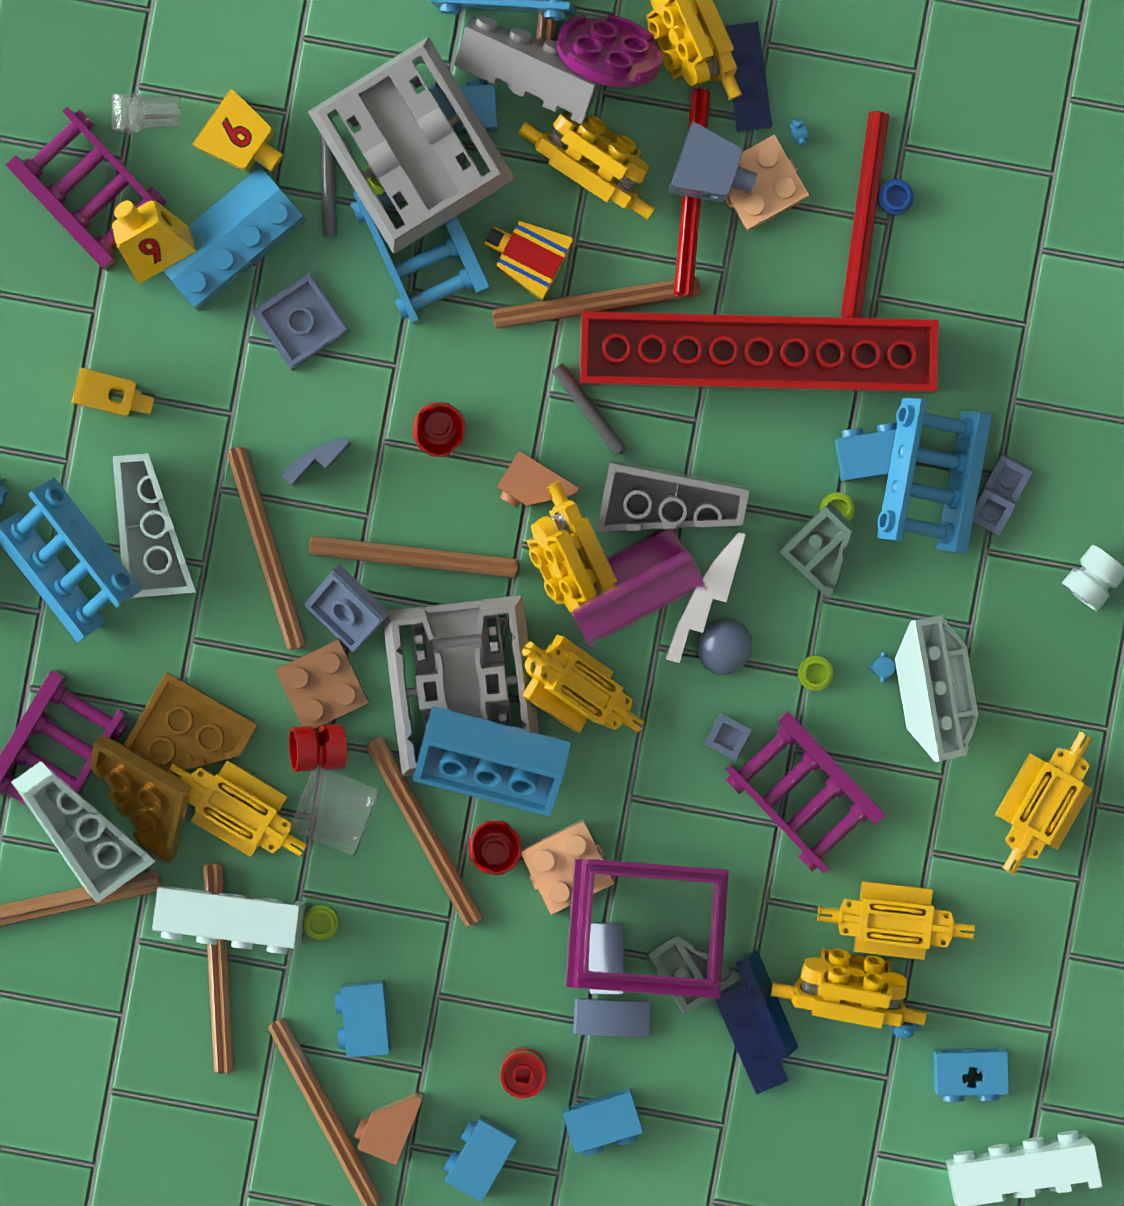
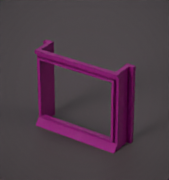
M660 529L606 557L617 579V582L613 583L615 588L571 610V613L589 647L594 645L592 639L597 637L598 640H601L692 593V587L706 590L708 588L689 551H684L674 529Z
M574 859L565 987L720 999L729 871L673 865ZM595 874L713 883L706 979L588 971Z

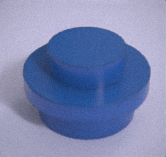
M892 179L884 183L878 194L881 208L892 215L905 213L911 207L914 200L911 186L900 179Z

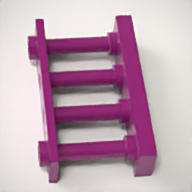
M66 107L62 112L72 121L31 160L27 158L23 162L15 155L5 165L99 266L108 271L117 263L111 256L115 251L113 247L116 245L113 228L104 237L100 235L95 239L87 230L91 225L89 221L129 184L144 198L136 208L150 200L157 201L162 206L166 201L153 187L147 191L89 130L94 124L80 109L74 114ZM82 132L95 148L56 185L52 183L47 188L38 178L42 174L41 169ZM106 158L117 169L119 174L80 211L76 209L71 213L62 204L67 199L65 195Z
M56 669L51 670L0 754V794L3 796L6 793L27 806L12 784L14 777L10 776V773L16 763L19 765L24 763L32 768L39 762H42L79 794L93 773L90 767L93 747L49 721L50 717L46 713L52 703L56 705L59 702L105 729L104 736L117 741L121 738L129 724L124 720L128 712L121 709L116 712L114 717L109 716L67 690L68 686L64 685L68 676ZM34 733L38 735L43 733L88 760L78 778L31 751L32 747L28 743Z
M785 711L776 720L781 725L777 730L779 734L740 771L737 772L729 764L725 769L730 775L725 780L739 795L745 790L803 851L798 857L812 872L818 867L824 874L828 867L820 859L861 821L865 823L869 819L876 825L885 814L788 711ZM797 742L805 751L801 756L803 760L764 797H761L748 782L788 744L792 746ZM821 768L830 777L825 782L827 786L789 822L785 823L772 808L812 770L816 772ZM845 793L854 803L850 807L851 812L810 849L797 836V833L836 796L840 798Z

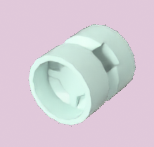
M1091 545L1080 559L1082 567L1080 569L1073 568L1061 584L1081 602L1098 612L1110 597L1108 589L1117 588L1124 579V567L1102 549Z

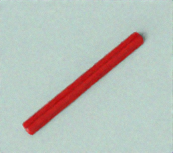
M703 88L692 90L688 129L692 122L708 128L710 90ZM682 196L674 294L679 297H691L693 295L701 199Z
M870 111L868 114L841 318L862 317L889 114L882 111Z

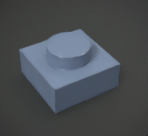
M720 713L704 744L735 761L752 729Z

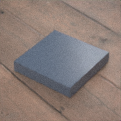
M310 272L251 311L290 370L295 369L350 332Z
M340 564L328 575L304 604L353 653L362 647L391 614Z

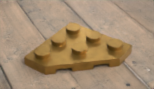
M165 672L123 746L143 759L151 761L155 766L166 772H173L170 770L173 763L185 771L242 755L258 724L174 675Z
M102 734L94 742L90 761L91 769L96 777L103 776L111 791L108 793V796L121 817L128 816L136 831L132 835L139 846L169 863L177 854L191 786Z

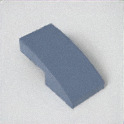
M343 437L322 444L296 460L281 476L290 485L294 486L316 461L326 469H329L352 443Z
M1001 453L977 498L973 522L1000 535L1016 506L1020 494L1032 475L1033 469Z
M575 998L573 1034L649 1037L651 1002L646 1000Z

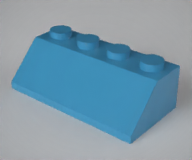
M259 166L189 225L196 252L163 271L190 304L199 311L305 222L306 219L262 167Z
M432 706L413 781L550 817L564 776L571 742L559 740L553 736H544L525 731L519 727H510L491 722L485 718H476L457 713L451 709Z

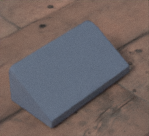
M623 922L591 923L589 971L624 973ZM590 989V994L625 995V992Z

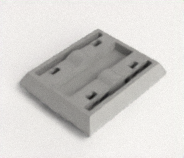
M429 36L308 111L393 254L436 230L515 180ZM423 61L456 111V114L450 118H447L444 111L437 104L415 67ZM411 83L416 89L423 84L425 90L417 94ZM338 114L370 165V168L362 171L353 156V152L342 139V134L332 119ZM460 121L464 124L470 134V138L491 171L484 176H481L453 128ZM348 122L353 127H356L360 124L362 129L354 133L351 127L349 126ZM457 159L461 164L469 160L471 166L463 170ZM377 176L403 219L404 226L398 228L394 220L388 215L385 205L368 181L370 177ZM394 198L399 203L406 200L408 205L400 210Z
M523 595L389 610L391 614L383 622L402 776L414 775L419 755H416L409 697L418 696L419 709L422 712L424 736L432 706L451 709L457 713L476 718H485L495 723H507L508 716L509 726L512 727L507 685L518 684L523 729L539 734L536 705L522 696L532 679L525 669V662L528 657L522 654L523 649H527L525 645L529 643ZM502 613L509 614L516 676L506 677L499 614ZM411 624L417 671L415 676L417 687L407 688L401 625ZM498 628L499 643L498 641L490 642L489 636L497 635ZM425 637L426 651H417L416 644H423V638Z

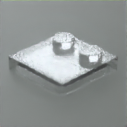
M318 765L315 771H311L292 820L291 831L356 856L381 789L333 770H323Z

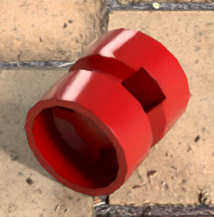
M342 724L320 725L318 731H315L312 726L291 727L289 731V757L293 772L315 771L318 765L323 770L344 769L347 761V745Z
M527 1046L511 1050L504 1057L500 1071L501 1083L504 1089L511 1096L519 1099L531 1098L537 1095L544 1087L547 1074L546 1062L543 1056L536 1049Z

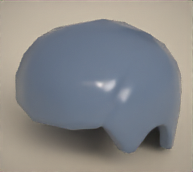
M718 619L712 622L698 639V657L704 667L715 674H732L746 664L751 656L752 636L745 625L734 619Z

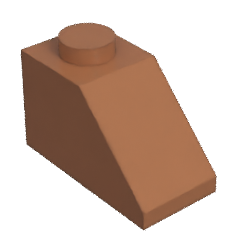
M518 451L497 485V488L503 491L500 498L518 508L520 503L528 507L553 501L546 486L556 481L561 482L567 497L575 496L579 491L577 486Z
M415 1092L373 1110L369 1120L361 1118L354 1138L360 1140L357 1149L396 1165L424 1094Z

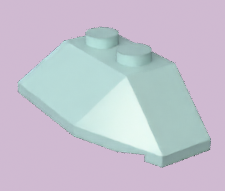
M943 615L913 620L908 626L895 657L906 728L935 762L966 756L969 749L967 745L973 736L979 716L967 646L947 624V620Z

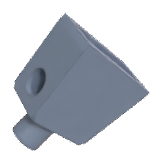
M692 122L667 192L692 198L724 202L729 195L731 187L751 193L757 173L738 167L743 153L741 147Z

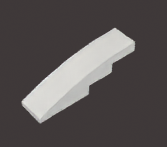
M738 532L712 562L702 578L708 590L696 587L675 629L665 658L666 660L680 663L689 629L703 633L712 599L727 602L746 534Z

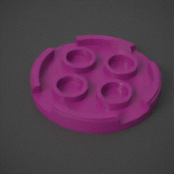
M585 14L573 17L562 25L557 40V52L562 61L571 70L590 81L612 87H637L651 82L658 75L663 61V53L653 42L654 37L648 30L633 21L610 14L607 19L587 18Z

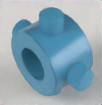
M793 119L791 121L792 124H789V129L794 144L804 146L807 143L806 141H809L804 121Z
M885 651L881 652V657H878L874 663L868 664V669L873 670L880 677V682H887V677L891 676L894 671H897L896 664L888 657V652Z
M903 1022L900 1027L889 1025V1030H892L896 1036L901 1038H910L913 1036L914 1030L919 1029L918 1024Z

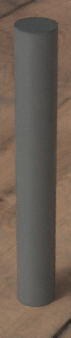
M320 133L323 237H336L335 156Z
M561 363L551 372L616 456L626 448L624 443L565 365Z

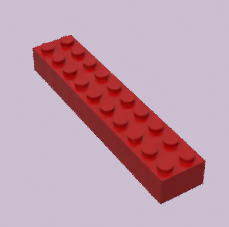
M582 311L580 385L933 394L937 391L939 320Z

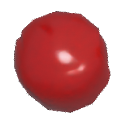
M431 402L425 405L414 417L412 435L417 446L428 455L447 457L462 444L465 436V421L461 412L448 402Z
M487 821L477 827L469 839L468 852L470 859L481 872L487 875H503L515 868L522 855L520 836L505 821Z

